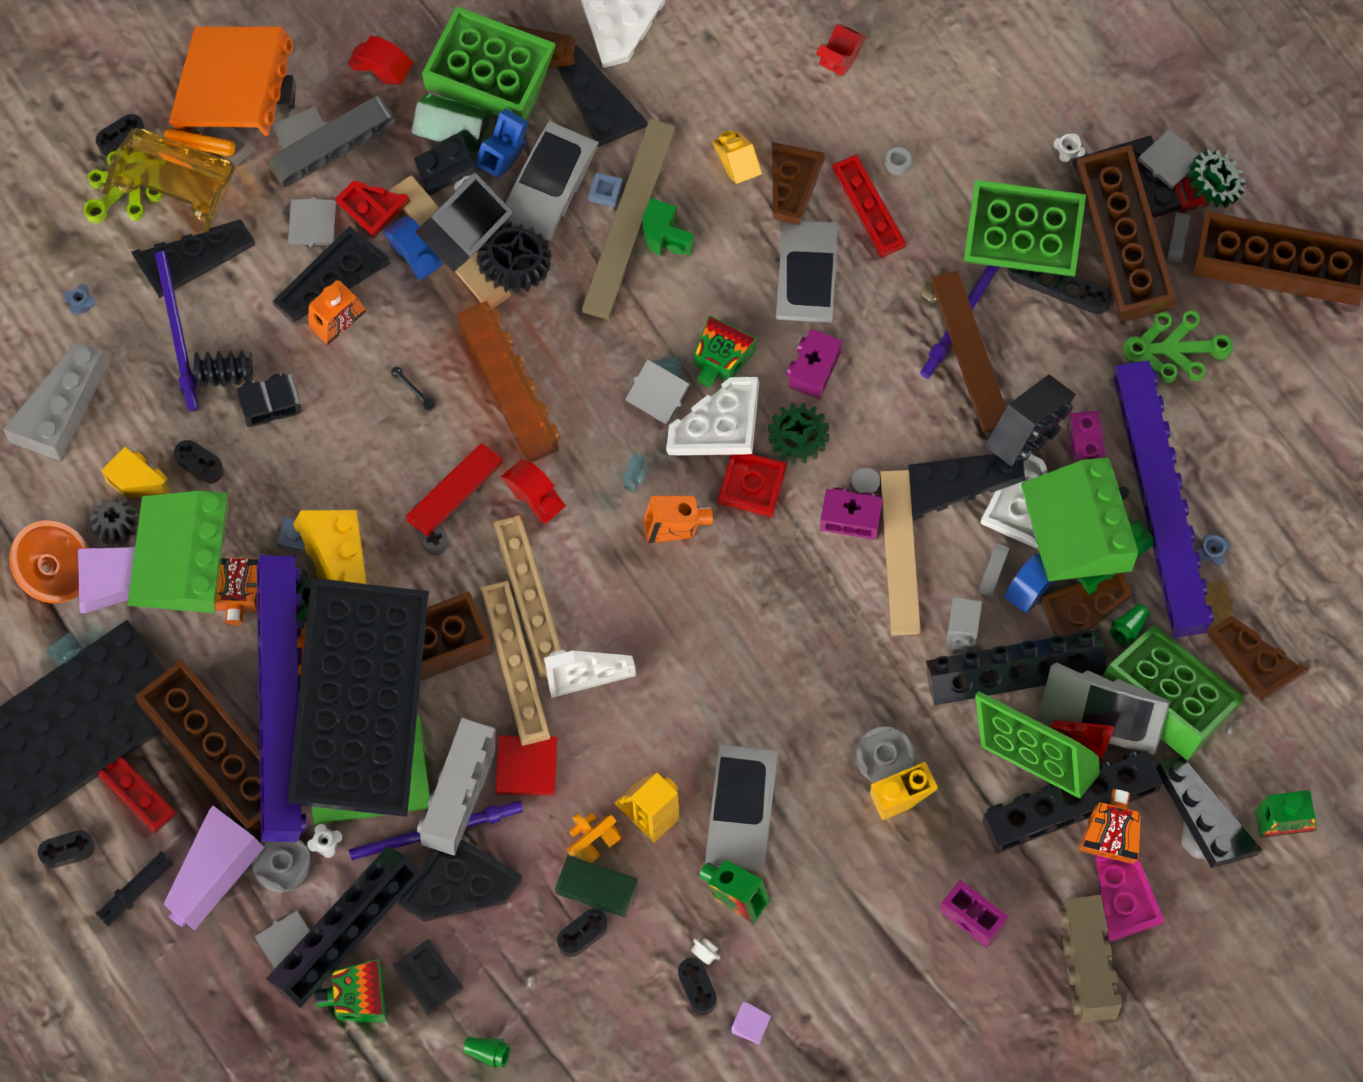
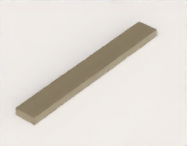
M649 119L584 301L582 313L607 320L611 316L643 225L645 209L654 194L676 131V126Z

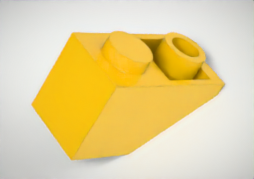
M730 130L723 132L719 135V138L712 140L728 177L736 184L762 174L753 144L738 131Z
M126 447L101 470L105 481L125 498H141L142 496L161 495L170 492L166 483L168 478L158 468L152 470L146 465L148 463L147 460L138 451L132 453Z
M923 762L871 784L870 796L883 821L911 809L936 791L938 786L926 762Z

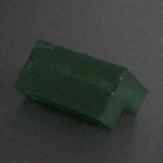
M427 93L417 101L411 134L443 143L461 133L465 136L470 151L476 152L481 147L483 132L489 127L491 111Z
M567 855L555 887L556 895L624 918L627 917L630 906H633L639 891L638 878Z

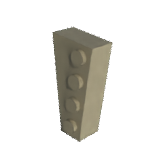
M1101 895L1067 898L1064 900L1063 909H1059L1058 913L1060 926L1066 927L1067 938H1063L1065 956H1070L1072 967L1067 968L1069 985L1075 986L1076 996H1072L1074 1015L1079 1014L1080 1023L1116 1020L1122 1007L1121 995H1116L1118 984L1116 970H1109V965H1112V949L1110 942L1104 939V936L1108 934Z

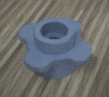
M80 284L77 289L66 291L63 294L64 301L68 302L70 312L74 315L87 312L96 303L95 298L90 296L88 292L89 287L86 284Z
M1204 535L1202 539L1203 546L1197 551L1199 552L1200 559L1213 561L1217 566L1222 565L1225 561V552L1230 549L1229 541L1217 535ZM1211 548H1216V551H1211Z

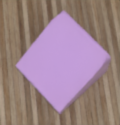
M743 1001L732 1025V1034L760 1045L771 1016Z

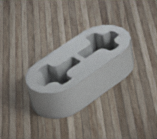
M996 543L982 579L979 593L993 597L1006 564L1010 547Z

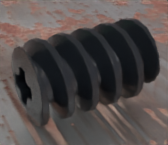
M240 349L238 358H235L232 350H229L227 358H223L221 351H217L216 358L212 359L208 351L205 354L204 360H201L198 352H195L194 376L196 384L199 380L202 387H207L210 379L212 385L216 387L219 385L220 379H222L223 384L229 386L233 378L236 385H241L243 377L246 382L253 381L252 352H250L249 357H246L243 349Z

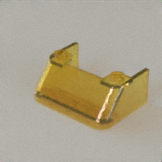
M132 129L113 155L102 193L108 195L114 186L123 192H132V190H137L140 186L192 204L191 212L195 214V218L205 222L202 231L208 233L219 214L232 181L235 166L227 160L150 131Z

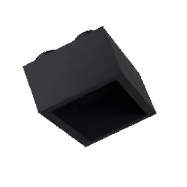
M474 172L436 209L415 233L455 272L474 255L514 212Z
M1048 374L1007 405L985 447L1011 467L1020 460L1026 461L1034 449L1039 451L1047 439L1053 440L1061 430L1059 423L1061 419L1064 420L1072 411L1073 406L1071 402L1076 394Z

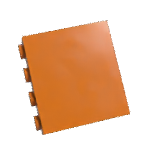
M194 27L169 122L175 129L191 132L192 127H258L264 136H268L270 127L274 123V112L277 101H279L281 96L280 89L283 77L287 73L286 65L289 54L293 50V40L283 27Z

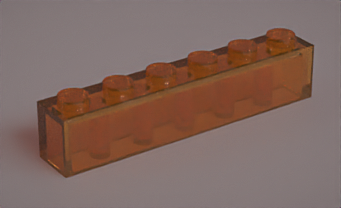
M484 301L457 313L458 326L525 459L533 463L559 451L558 440L561 439L560 433L555 424H549L546 418L549 416L547 407L543 400L538 402L534 394L537 393V389L532 378L525 377L522 371L525 370L524 362L519 354L514 355L511 349L514 346L508 331H502L499 325L502 324V320L497 309L491 310L488 302Z

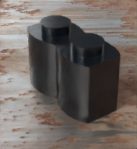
M274 374L265 382L248 381L237 389L247 427L263 425L273 420L288 418L302 412L292 374Z

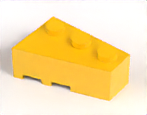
M301 510L293 526L296 532H299L305 544L304 549L307 555H310L317 569L316 574L318 578L366 584L357 510Z
M658 773L638 779L614 802L653 843L680 820L679 797L676 792L678 787L670 778L665 777L663 779Z

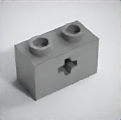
M953 597L945 650H950L955 655L975 651L982 601Z

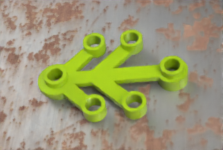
M149 143L141 152L120 153L113 151L109 153L107 162L113 170L121 169L124 164L137 165L132 170L104 172L92 170L89 172L87 179L92 188H101L105 183H119L101 200L90 199L85 203L83 210L87 220L91 223H101L107 217V210L127 190H129V204L126 208L128 217L133 221L142 219L144 209L141 205L140 178L149 171V185L146 188L147 197L151 202L160 201L164 196L160 186V168L168 160L166 149L157 143ZM152 156H159L155 160H150ZM114 158L120 159L117 163L111 162ZM94 177H101L97 182L92 181ZM153 190L159 191L157 195L150 194ZM133 209H140L136 214L131 213ZM95 211L101 212L99 215L92 216Z

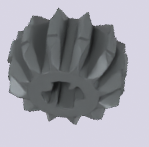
M115 495L111 498V502H107L106 499L102 498V506H93L92 510L95 514L89 516V521L93 525L91 528L93 534L99 535V539L103 543L110 539L111 544L114 546L119 538L123 542H127L126 534L135 535L136 530L133 526L139 524V519L135 516L137 513L135 506H129L130 503L126 498L119 501Z

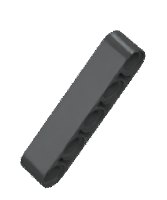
M375 96L277 152L268 160L267 164L283 187H288L386 131L396 122V118L382 97Z

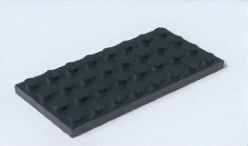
M312 578L287 804L407 817L429 591Z
M128 620L122 622L0 706V844L98 777V772L107 770L106 767L111 763L114 765L118 762L117 759L120 757L125 758L161 733L137 704L135 695L166 671Z

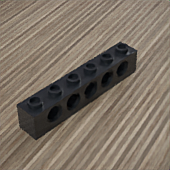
M1084 630L1076 634L1056 635L1048 639L1024 641L1021 644L1010 646H996L988 650L968 651L964 654L949 657L940 656L926 661L929 691L934 705L976 698L975 695L978 691L990 696L1045 686L1050 668L1056 662L1081 674L1088 670L1099 676L1104 675L1106 672L1105 645L1098 630Z
M1134 751L1125 755L1120 762L1112 764L1109 761L1099 765L1100 774L1091 786L1095 784L1101 785L1105 788L1106 792L1096 794L1091 790L1090 786L1081 798L1076 797L1079 801L1077 804L1070 805L1066 803L1063 797L1072 794L1053 784H1048L1041 789L1042 792L1030 795V793L1022 794L1016 797L1013 803L1005 806L1002 803L991 806L986 810L987 813H984L982 823L996 854L1089 819L1094 807L1098 803L1110 805L1114 789L1130 793L1129 803L1160 791L1163 782L1149 752L1146 751L1139 754L1138 751ZM1127 774L1132 778L1133 782L1129 784L1122 783L1118 776ZM1045 805L1050 808L1051 813L1049 815H1041L1037 812L1036 807ZM1011 816H1019L1023 819L1024 824L1015 826L1010 823L1009 818Z
M387 846L266 979L284 998L301 1008L422 875L420 871L405 855Z

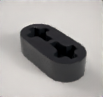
M128 114L102 129L96 136V144L100 153L108 156L113 151L121 152L139 141L145 134L142 119L138 115ZM129 125H132L133 127H136L137 129H136L135 131H132L131 129H128L127 127H128ZM106 139H109L110 141H113L114 144L109 146L107 143L105 144L104 141Z
M184 440L176 445L174 456L180 467L206 483H215L222 478L224 469L217 456L191 440ZM190 450H192V454L194 458H196V460L188 456L183 459L182 452L185 451L188 453L190 452ZM203 463L208 467L214 464L216 471H209L206 474L205 468L201 464Z
M73 831L43 841L38 848V857L46 867L58 868L89 858L94 853L95 842L87 831ZM83 839L87 843L84 845L83 851H79L77 847H74L78 845L77 840ZM54 847L56 851L60 852L55 854V859L50 860L45 855L49 854V848Z
M590 909L564 928L557 938L560 953L567 957H575L599 940L608 928L605 914L601 910ZM590 918L595 921L601 920L599 922L600 929L596 930L592 927L587 932H584L589 927L588 920ZM579 934L581 935L576 940L577 947H564L566 937L569 936V938L574 939Z
M696 958L683 960L678 967V977L691 1008L697 1014L706 1015L711 1013L716 1007L717 997L704 965ZM689 966L693 970L699 969L696 973L698 981L696 984L693 983L690 976H684L687 973L686 968ZM698 989L702 990L705 997H711L708 1000V1006L703 1007L702 1003H695L698 1001Z

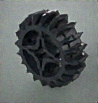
M510 222L507 228L501 225L477 250L476 262L479 265L480 274L485 275L486 283L494 281L493 286L495 289L503 286L505 293L510 288L514 289L517 294L520 288H523L528 293L531 286L537 288L540 285V281L546 279L551 267L552 254L548 250V241H543L542 233L534 235L533 227L526 230L523 223L519 227H514L513 223ZM514 253H516L515 260L512 263L511 261L513 259Z

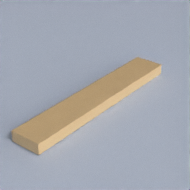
M412 175L389 190V192L399 195L401 193L406 194L410 198L411 202L403 210L420 226L438 208L436 203ZM475 252L455 272L489 312L509 298L511 294L509 290L505 293L503 286L495 289L493 286L494 281L486 283L485 275L480 274L479 265L476 262L478 253Z
M909 470L880 471L891 636L920 634Z
M520 514L495 521L493 525L541 681L547 679L544 658L549 657L555 651L561 650V646Z
M505 581L480 587L521 745L524 746L550 739V734L509 582Z

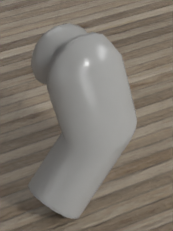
M1183 820L1182 847L1192 857L1206 859Z

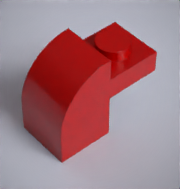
M836 24L828 43L821 44L817 50L816 55L821 57L818 64L841 76L845 75L857 58L867 36L843 24Z
M370 35L366 43H359L354 48L352 57L347 64L354 71H372L384 84H402L414 62L395 44L381 37Z
M520 459L501 476L517 499L525 501L543 524L548 523L566 507L565 503L553 489L555 485L542 470L528 460Z

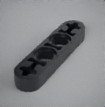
M1008 268V276L1014 282L1093 314H1103L1110 306L1111 293L1107 288L1075 275L1073 277L1047 273L1053 276L1054 282L1045 285L1039 281V276L1045 274L1043 272L1035 271L1034 279H1032L1030 276L1033 271L1022 270L1021 273H1018L1016 269ZM1068 284H1075L1079 287L1080 292L1076 295H1069L1064 288ZM1088 290L1086 300H1083L1082 298L1084 296V291ZM1097 296L1103 297L1099 304L1094 303V299Z

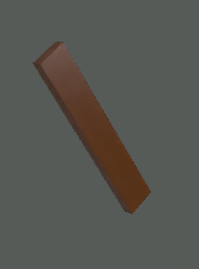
M958 271L933 276L930 282L983 434L991 432L995 429L1006 406Z

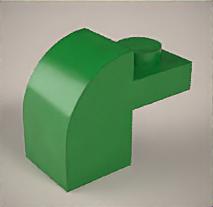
M650 198L643 215V236L648 248L661 256L665 247L675 254L691 256L695 247L694 234L674 227L677 221V207Z

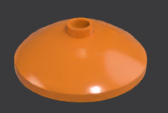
M50 520L38 521L23 528L13 540L9 552L10 568L16 582L30 596L47 603H65L79 596L78 549L90 548L84 538L68 525ZM41 565L46 566L47 569H48V572H45V571L41 568Z

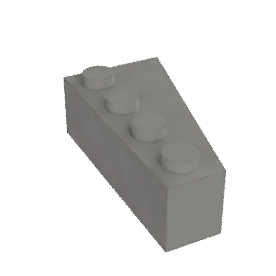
M76 342L3 430L9 442L61 461L108 365L102 350Z
M461 718L445 765L440 771L436 790H433L430 795L426 816L422 815L418 824L417 832L420 833L421 845L455 856L495 759V728Z

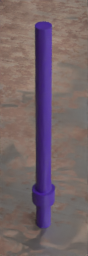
M165 251L155 253L181 376L178 379L181 391H184L188 411H196L199 409L195 392L197 384L195 376L191 373L167 254Z
M987 265L967 298L972 310L999 269L998 266ZM947 330L939 343L933 345L928 353L929 359L920 371V375L926 379L931 377L937 365L943 363L949 353L948 348L951 345V340Z
M521 801L497 807V804L485 807V811L471 814L466 828L486 822L494 824L501 822V818L522 813ZM415 830L349 849L351 860L381 853L387 846L395 849L420 842V833Z

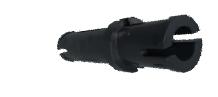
M160 851L121 890L117 889L114 892L115 896L95 913L100 920L103 919V923L109 927L126 909L130 910L134 906L133 902L174 865L169 857L166 859L165 853Z

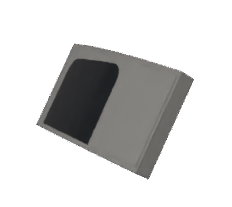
M548 121L508 197L506 205L514 213L505 222L509 224L512 222L516 227L523 223L526 230L533 227L535 235L542 233L544 239L551 241L561 216H565L574 193H578L599 142Z
M783 221L776 308L777 320L832 323L838 223L802 221L798 225Z
M1056 662L1050 668L1038 717L1051 723L1054 720L1110 725L1115 727L1109 741L1110 744L1141 752L1148 751L1149 754L1154 755L1157 753L1170 701L1119 678L1112 682L1088 670L1081 674Z
M719 744L705 864L709 862L714 866H720L724 860H727L742 869L765 870L778 751Z

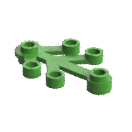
M1188 311L1184 314L1182 323L1163 343H1152L1161 331H1167L1171 326V316L1166 312H1161L1156 315L1154 324L1142 337L1134 336L1126 340L1123 346V354L1131 363L1149 360L1151 369L1156 370L1163 382H1173L1176 379L1177 368L1170 363L1163 364L1154 355L1166 356L1185 371L1189 379L1200 381L1204 378L1205 366L1200 362H1191L1183 354L1210 352L1213 358L1224 360L1231 355L1233 342L1225 335H1217L1208 341L1180 342L1190 330L1196 329L1199 325V314L1195 311ZM1193 318L1196 322L1191 324L1186 319ZM1165 319L1168 323L1161 325L1158 320ZM1218 342H1223V343H1225L1227 346L1224 347V348H1221V347H1219V346L1217 345V343H1218ZM1132 347H1141L1142 351L1136 352ZM1199 369L1201 374L1195 375L1192 370ZM1170 370L1172 371L1173 375L1166 376L1164 374V371Z

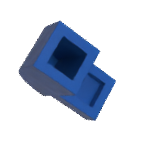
M507 109L501 111L493 135L481 144L475 165L496 178L507 172L520 156L527 140L523 137L528 121Z
M404 216L383 230V233L396 254L403 256L417 279L422 280L440 268L443 263L438 255L415 233L420 225L411 217Z
M1035 553L1015 576L1003 597L1026 614L1039 604L1040 598L1044 596L1048 587L1057 580H1047L1041 556Z

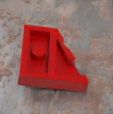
M354 180L334 199L373 238L411 202L406 194L391 193L384 188L369 187L365 183Z
M1054 720L1050 727L1093 751L1099 756V765L1115 727L1110 725Z

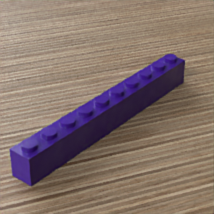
M1149 360L1116 365L1113 379L1148 531L1154 540L1152 549L1173 638L1207 633L1211 622L1214 621V615L1211 605H1207L1205 595H1207L1206 581L1204 578L1200 579L1198 569H1201V559L1199 552H1194L1192 542H1195L1194 529L1192 525L1188 526L1186 516L1189 515L1187 500L1181 498L1182 478L1181 474L1176 473L1174 464L1177 461L1174 447L1169 446L1168 438H1170L1168 421H1163L1164 401L1162 395L1158 396L1156 391L1158 386L1157 372L1151 369Z
M260 555L256 566L261 841L297 842L301 832L306 830V814H301L300 805L287 804L301 679V675H298V665L302 663V648H297V638L301 637L302 624L301 621L296 620V611H300L301 595L296 594V584L300 583V567H295V556Z

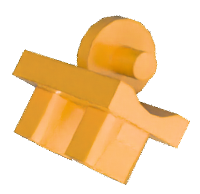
M591 812L583 818L576 813L572 817L576 825L569 830V833L574 838L581 832L584 834L567 847L566 851L570 856H577L584 864L590 865L600 856L591 844L595 839L599 837L607 848H610L622 838L614 826V823L617 821L612 815H606L593 827H590L589 825L597 819L596 816Z

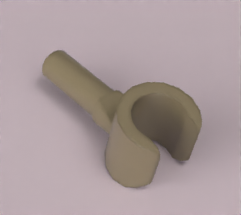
M937 270L934 276L941 275L943 272ZM931 282L922 288L920 301L928 307H931L937 300Z

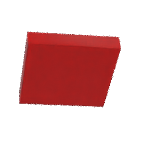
M731 454L717 503L773 517L787 470V462L755 454Z
M498 735L496 795L555 796L557 737L550 736L548 740L522 746L519 736Z

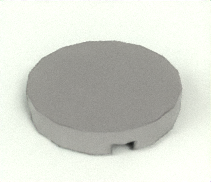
M889 726L875 727L866 732L856 749V762L863 776L874 783L911 768L915 757L913 744L908 736Z
M298 839L297 842L261 841L260 844L264 849L252 862L253 872L259 883L266 889L278 893L289 892L300 887L309 877L312 867L311 854L306 844L301 839Z

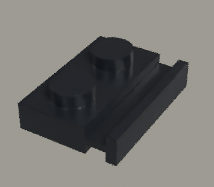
M461 133L414 158L420 178L425 185L424 189L429 195L477 171L472 161L473 157L466 138Z
M429 939L406 954L403 959L393 964L394 969L427 1014L463 990V986Z

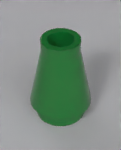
M1137 604L1133 609L1113 621L1110 629L1112 638L1121 645L1133 643L1145 621L1150 616L1149 610L1144 605Z
M468 1036L463 1047L464 1054H468L495 1069L498 1066L502 1068L506 1066L511 1051L510 1044L505 1043L504 1039Z

